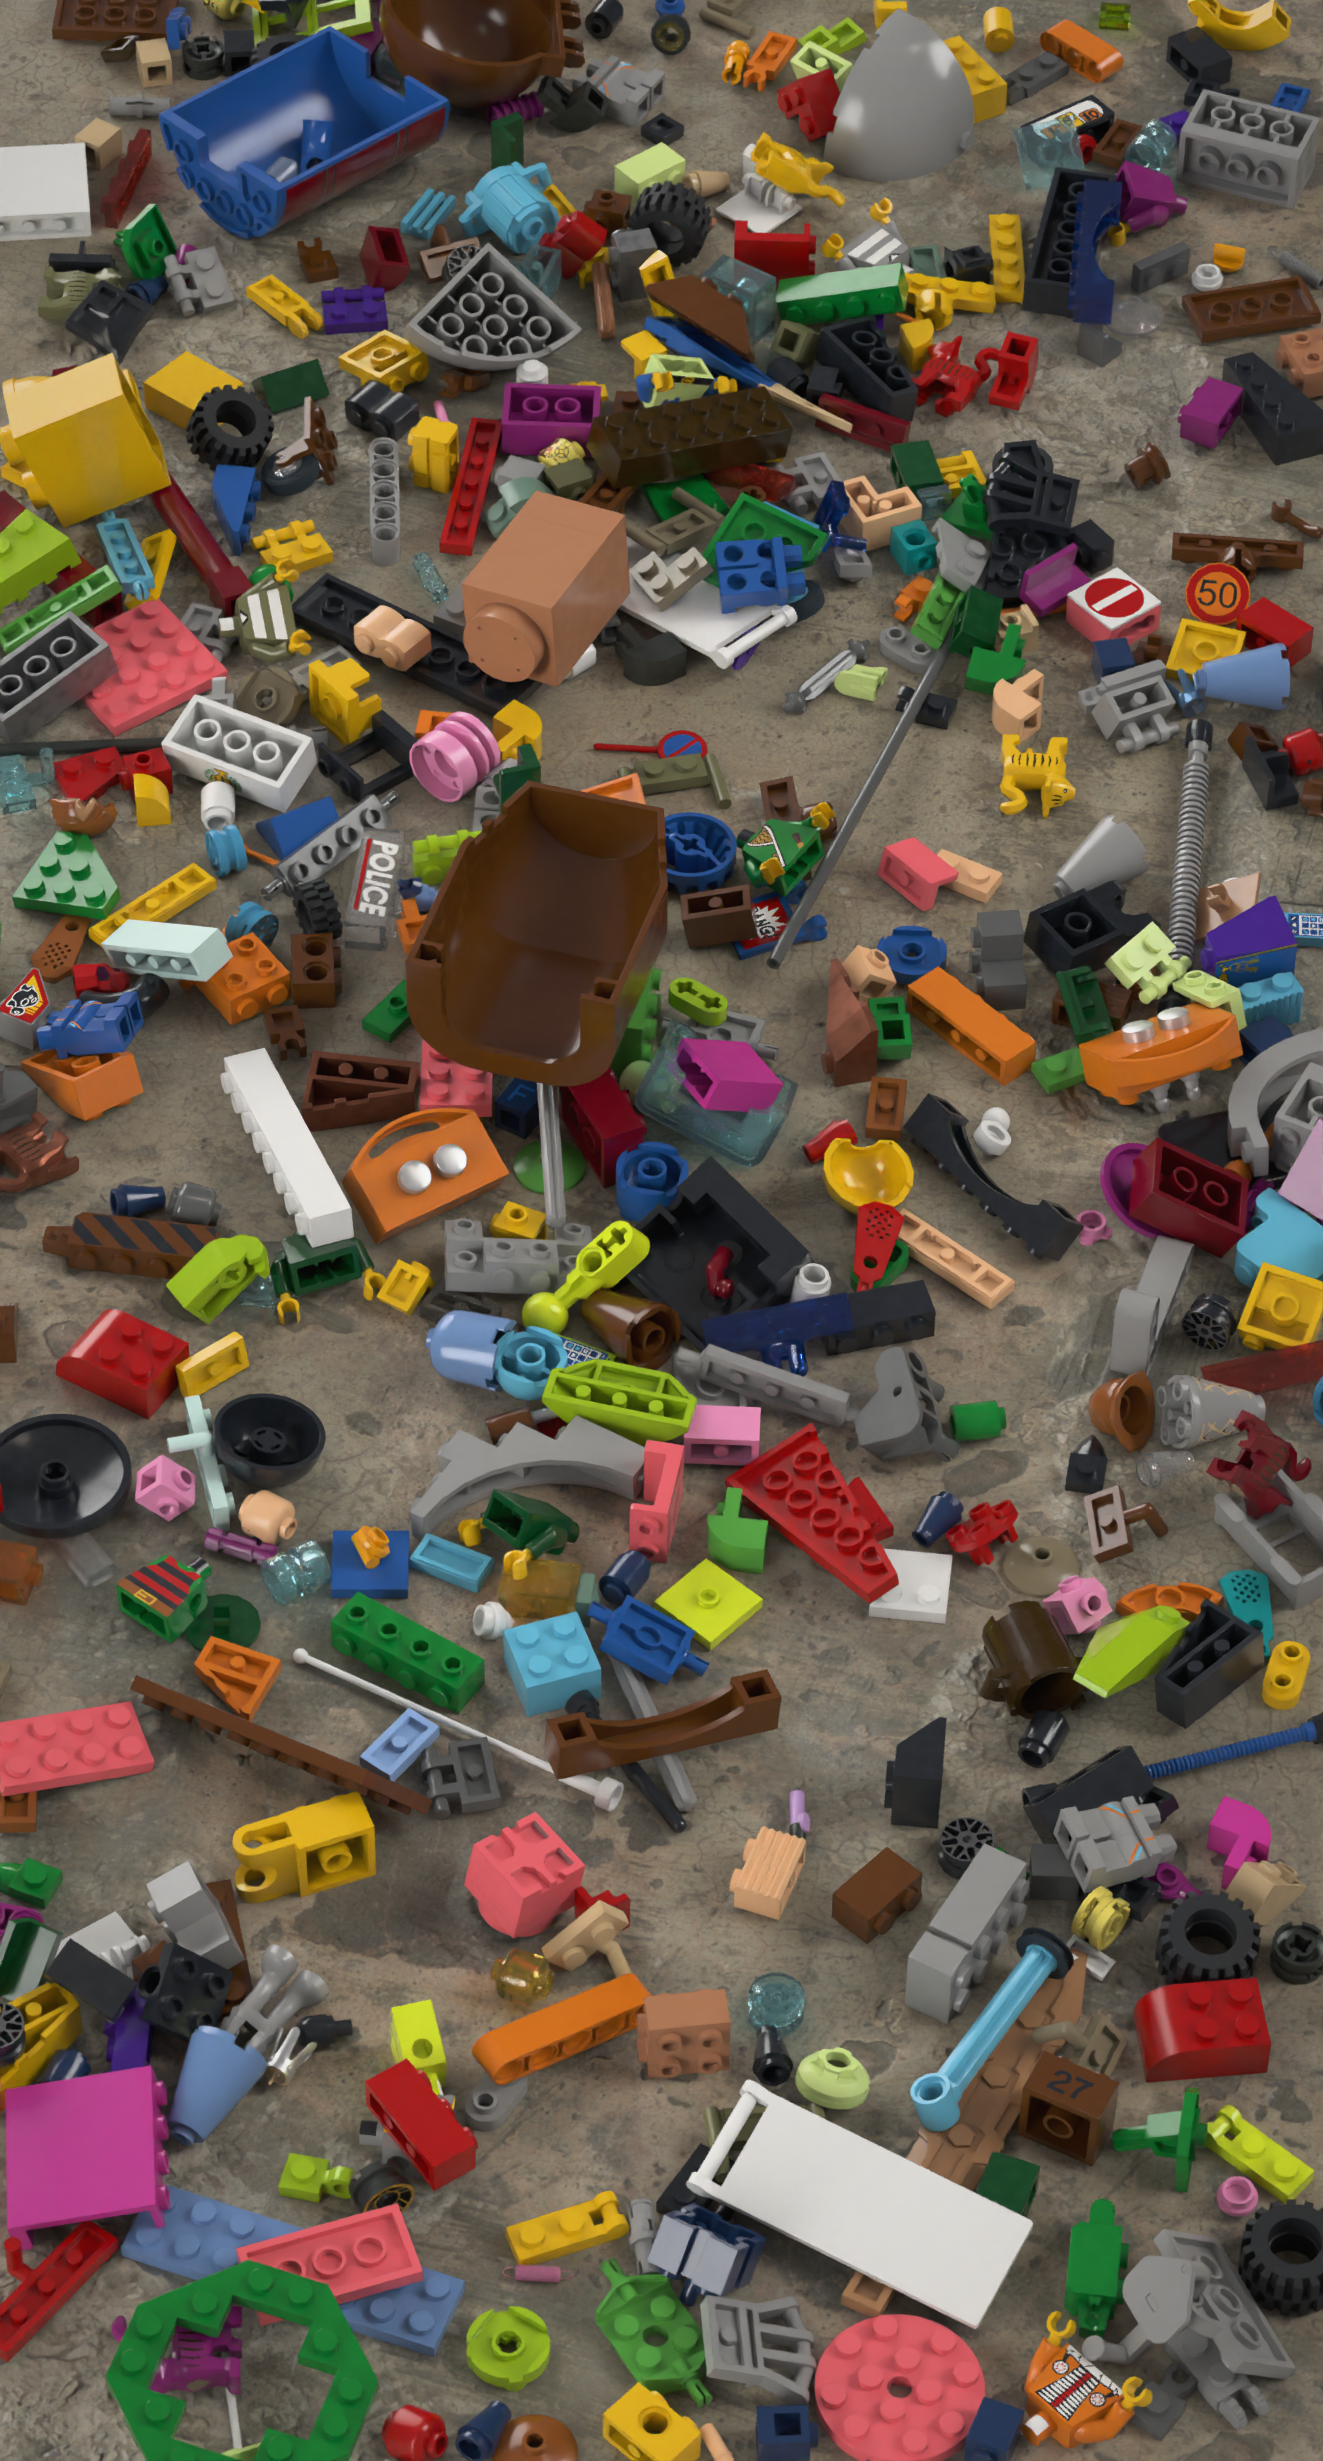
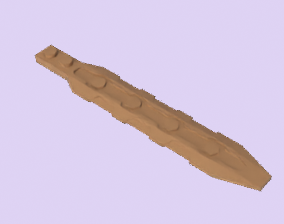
M1070 1947L1071 1953L1079 1958L1074 1960V1965L1071 1970H1068L1065 1978H1046L961 2094L962 2098L958 2102L960 2109L958 2121L951 2128L939 2132L929 2131L921 2126L917 2134L919 2138L908 2154L907 2160L974 2192L983 2176L991 2154L993 2152L1001 2153L1004 2148L1003 2141L1020 2114L1023 2086L1043 2051L1055 2055L1056 2051L1062 2049L1067 2041L1065 2038L1037 2044L1033 2039L1034 2029L1062 2021H1071L1076 2026L1081 2018L1088 1954ZM856 2270L842 2294L841 2305L871 2318L878 2317L884 2314L897 2290Z

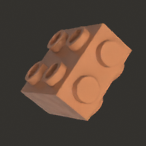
M1323 327L1280 336L1279 349L1275 352L1278 368L1282 369L1288 381L1308 398L1322 396Z
M700 1989L695 1992L660 1993L655 1996L644 1997L643 2014H636L638 2032L636 2050L638 2062H646L648 2078H673L684 2074H713L718 2071L729 2070L731 2021L725 1989Z

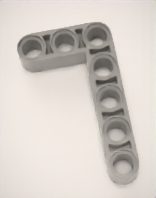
M1158 1235L1136 1291L1126 1288L1122 1289L1115 1311L1110 1370L1128 1375L1143 1370L1148 1377L1189 1272L1195 1247L1193 1243Z

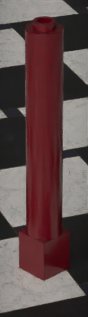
M168 470L171 485L146 496L168 529H171L177 537L176 541L209 588L210 601L214 607L223 610V618L234 617L236 599L253 586L239 565L233 567Z

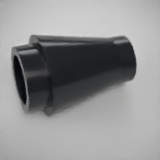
M764 2025L756 2032L757 2042L753 2061V2073L761 2083L768 2086H777L789 2079L790 2073L793 2070V2062L781 2038L780 2029L775 2025Z

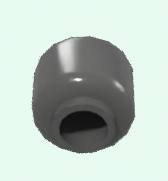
M186 1181L181 1184L180 1188H173L166 1215L171 1216V1222L203 1226L212 1224L216 1226L222 1205L215 1203L217 1195L214 1189Z

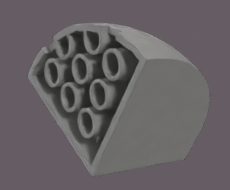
M897 9L875 32L878 38L870 49L864 47L839 95L833 115L837 116L834 131L827 133L823 162L833 165V172L870 181H899L917 178L945 167L965 150H969L974 143L973 98L966 76L956 57L932 29L916 17Z
M488 242L407 324L402 336L424 353L442 362L471 370L502 371L517 368L528 360L540 361L554 354L574 339L582 329Z

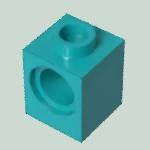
M921 519L891 527L890 553L906 576L936 567L937 541Z

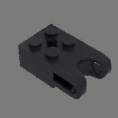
M1112 880L1089 891L1083 888L1031 911L1025 930L1024 943L1055 975L1057 972H1065L1082 966H1090L1092 972H1096L1107 967L1104 963L1152 921L1159 928H1161V925L1149 913L1138 915L1123 913L1121 910L1124 906L1127 890L1117 880Z

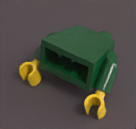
M296 1231L292 1236L281 1240L283 1251L276 1255L270 1267L276 1298L281 1300L277 1305L278 1318L282 1325H285L284 1314L286 1312H294L297 1323L300 1321L299 1303L291 1298L293 1294L300 1296L361 1278L363 1275L365 1278L363 1296L367 1300L372 1301L374 1294L372 1287L380 1290L386 1281L382 1274L373 1272L375 1266L364 1244L356 1237L312 1248L306 1235H300Z
M495 1488L486 1511L480 1514L481 1518L478 1520L473 1518L464 1519L458 1526L460 1541L464 1542L467 1547L480 1544L482 1542L481 1529L487 1528L515 1548L522 1549L523 1551L512 1550L504 1555V1572L508 1574L512 1571L514 1580H520L527 1576V1561L530 1559L535 1561L545 1553L560 1555L566 1543L574 1544L579 1537V1525L576 1522H572L570 1517L551 1504Z

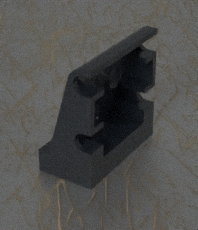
M712 1156L707 1158L676 1187L678 1196L670 1205L663 1207L659 1203L634 1226V1228L647 1236L650 1242V1249L646 1258L625 1276L646 1299L667 1304L679 1314L681 1334L700 1353L708 1344L723 1348L788 1299L792 1293L795 1276L800 1273V1269L809 1263H814L810 1252ZM720 1246L728 1247L734 1254L733 1259L724 1271L725 1279H731L735 1287L733 1295L728 1299L722 1297L716 1299L709 1293L705 1272L706 1265Z

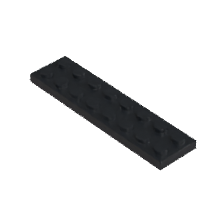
M328 573L323 575L292 604L295 623L383 665L385 664L381 658L364 654L357 648L354 641V626L380 605L394 609L405 619H411L422 624L431 632V651L408 670L396 671L492 717L514 699L523 704L542 686V682L528 678L519 682H506L488 675L475 663L469 662L463 637Z

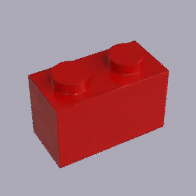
M1265 597L1260 598L1237 615L1236 630L1246 632V642L1244 645L1246 648L1253 650L1276 643H1283L1286 646V650L1281 651L1282 659H1289L1290 668L1311 653L1314 627Z

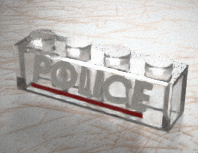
M364 827L344 921L345 948L386 952L389 938H395L397 918L393 916L394 914H400L402 895L398 893L399 885L397 882L399 879L406 880L407 872L403 867L409 866L411 860V845H405V831Z

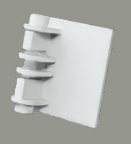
M747 172L742 178L745 188L716 208L715 212L733 222L735 220L748 221L747 230L751 232L769 233L802 210V206L796 204L797 200L794 198V194L788 193L769 180L764 181V178L755 172Z
M115 1911L61 1940L56 1956L71 1938L133 1979L131 1960L149 1950L151 1944L145 1935L140 1937L134 1935Z

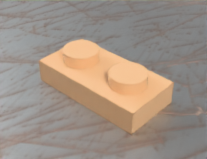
M941 849L937 854L959 872L957 880L941 885L943 887L987 903L1002 883L1003 873L944 849Z

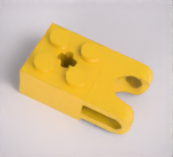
M357 1792L336 1795L329 1800L309 1806H299L292 1811L238 1828L233 1835V1851L241 1862L235 1875V1888L239 1897L250 1904L262 1903L294 1892H299L302 1898L376 1875L375 1827L361 1795ZM255 1841L261 1843V1846L252 1849L246 1847L245 1843ZM265 1876L264 1882L259 1886L253 1887L247 1884L251 1879Z

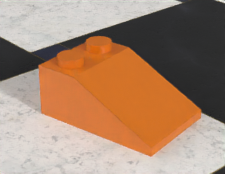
M45 1050L20 1062L22 1069L67 1114L83 1121L96 1120L103 1115L104 1111L112 1107L127 1105L133 1100L132 1097L144 1092L133 1053L128 1051L71 1055L69 1058L59 1059L57 1050Z

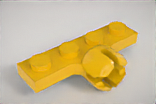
M905 273L909 287L907 302L915 306L917 320H931L934 325V331L943 330L951 324L953 309L994 313L996 305L994 285H988L983 282L959 281L949 277H931L921 273Z

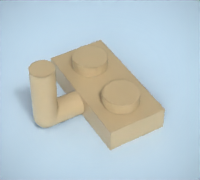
M600 1900L541 1948L546 1961L570 1972L584 1964L593 1953L599 1951L606 1954L616 1978L631 1973L620 1945L613 1940L616 1934L629 1925L624 1911Z

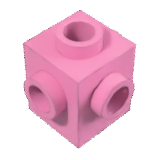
M161 1455L137 1471L135 1501L165 1520L171 1521L182 1512L188 1511L195 1504L196 1475L166 1456Z
M1079 1575L1071 1576L1058 1584L1059 1590L1042 1601L1044 1607L1048 1609L1051 1615H1054L1064 1635L1091 1632L1101 1626V1619L1113 1611L1107 1600V1592L1096 1577L1080 1578Z

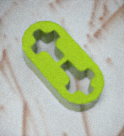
M676 978L669 984L668 1002L674 1009L706 1026H719L727 1020L728 1001L723 995L691 978Z

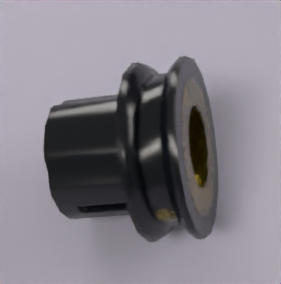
M676 14L663 15L651 29L653 45L658 51L666 55L679 54L685 49L691 39V30L687 20ZM673 28L678 34L675 32L670 33L668 29Z

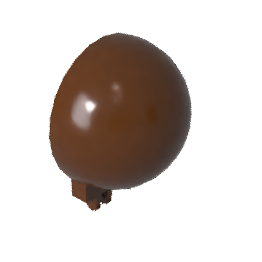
M381 0L379 12L380 29L387 54L403 79L410 75L448 99L451 107L479 109L498 105L520 95L534 84L541 75L561 78L563 67H574L575 69L585 63L584 53H582L584 51L583 41L563 35V29L575 30L582 25L579 15V3L574 0Z

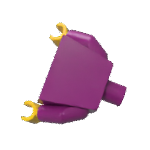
M1125 160L1119 172L1115 174V197L1121 220L1128 223L1112 222L1108 227V238H1111L1112 246L1119 247L1126 243V233L1132 231L1134 234L1152 225L1162 227L1166 225L1172 213L1184 215L1188 206V199L1175 195L1172 181L1167 175Z

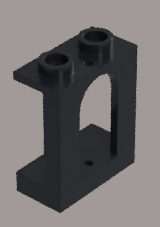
M381 710L372 715V732L333 752L323 742L319 743V760L317 765L324 777H329L340 787L346 796H350L358 803L368 795L375 794L377 797L415 776L409 762V751L418 740L384 710ZM382 749L401 764L364 784V778L351 768V766Z

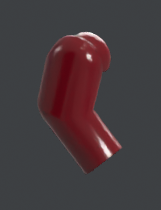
M725 1246L717 1248L705 1267L709 1293L716 1299L720 1297L724 1299L730 1298L735 1289L733 1286L734 1282L731 1279H725L724 1271L734 1257L731 1249Z

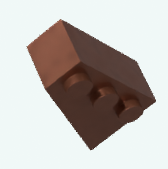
M313 1050L301 1107L302 1118L309 1131L315 1132L398 1119L414 1113L417 1110L421 1087L420 1063Z

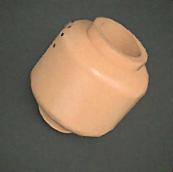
M261 1490L256 1494L248 1495L239 1510L238 1518L241 1521L243 1532L260 1542L277 1545L283 1539L288 1540L291 1538L297 1527L295 1508L292 1502L271 1491Z

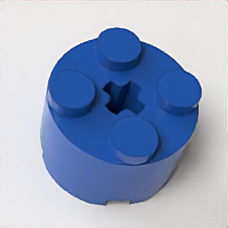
M644 1142L638 1144V1149L629 1153L627 1149L619 1156L616 1163V1203L623 1219L640 1222L659 1203L663 1207H667L678 1196L676 1187L689 1174L688 1162L678 1155L676 1148L661 1142Z

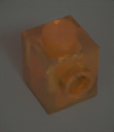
M0 1540V1601L26 1606L33 1587L39 1586L43 1577L44 1566L39 1563L37 1547L22 1542L15 1543Z

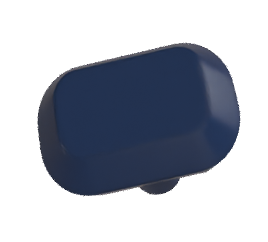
M420 877L407 880L399 879L397 882L403 899L417 896L422 892L423 882Z

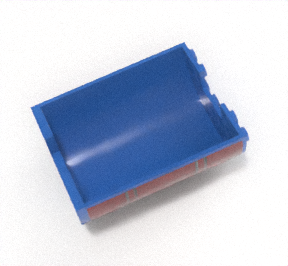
M329 26L160 113L159 121L168 151L173 149L180 165L176 171L186 189L193 188L202 200V203L199 205L200 208L227 232L240 238L250 239L254 236L261 237L436 144L444 134L450 112L449 100L410 75L404 77L406 97L400 95L371 76V55L367 48ZM303 119L334 121L331 158L284 183L265 173L279 157L293 159L300 167Z

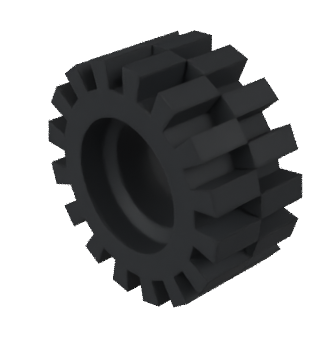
M318 878L294 886V891L292 892V896L295 899L293 900V906L296 908L295 914L299 918V926L303 928V934L333 933V940L340 938L343 933L341 930L343 923L340 921L342 917L337 909L338 903L334 900V893L330 890L328 882H325L324 878Z

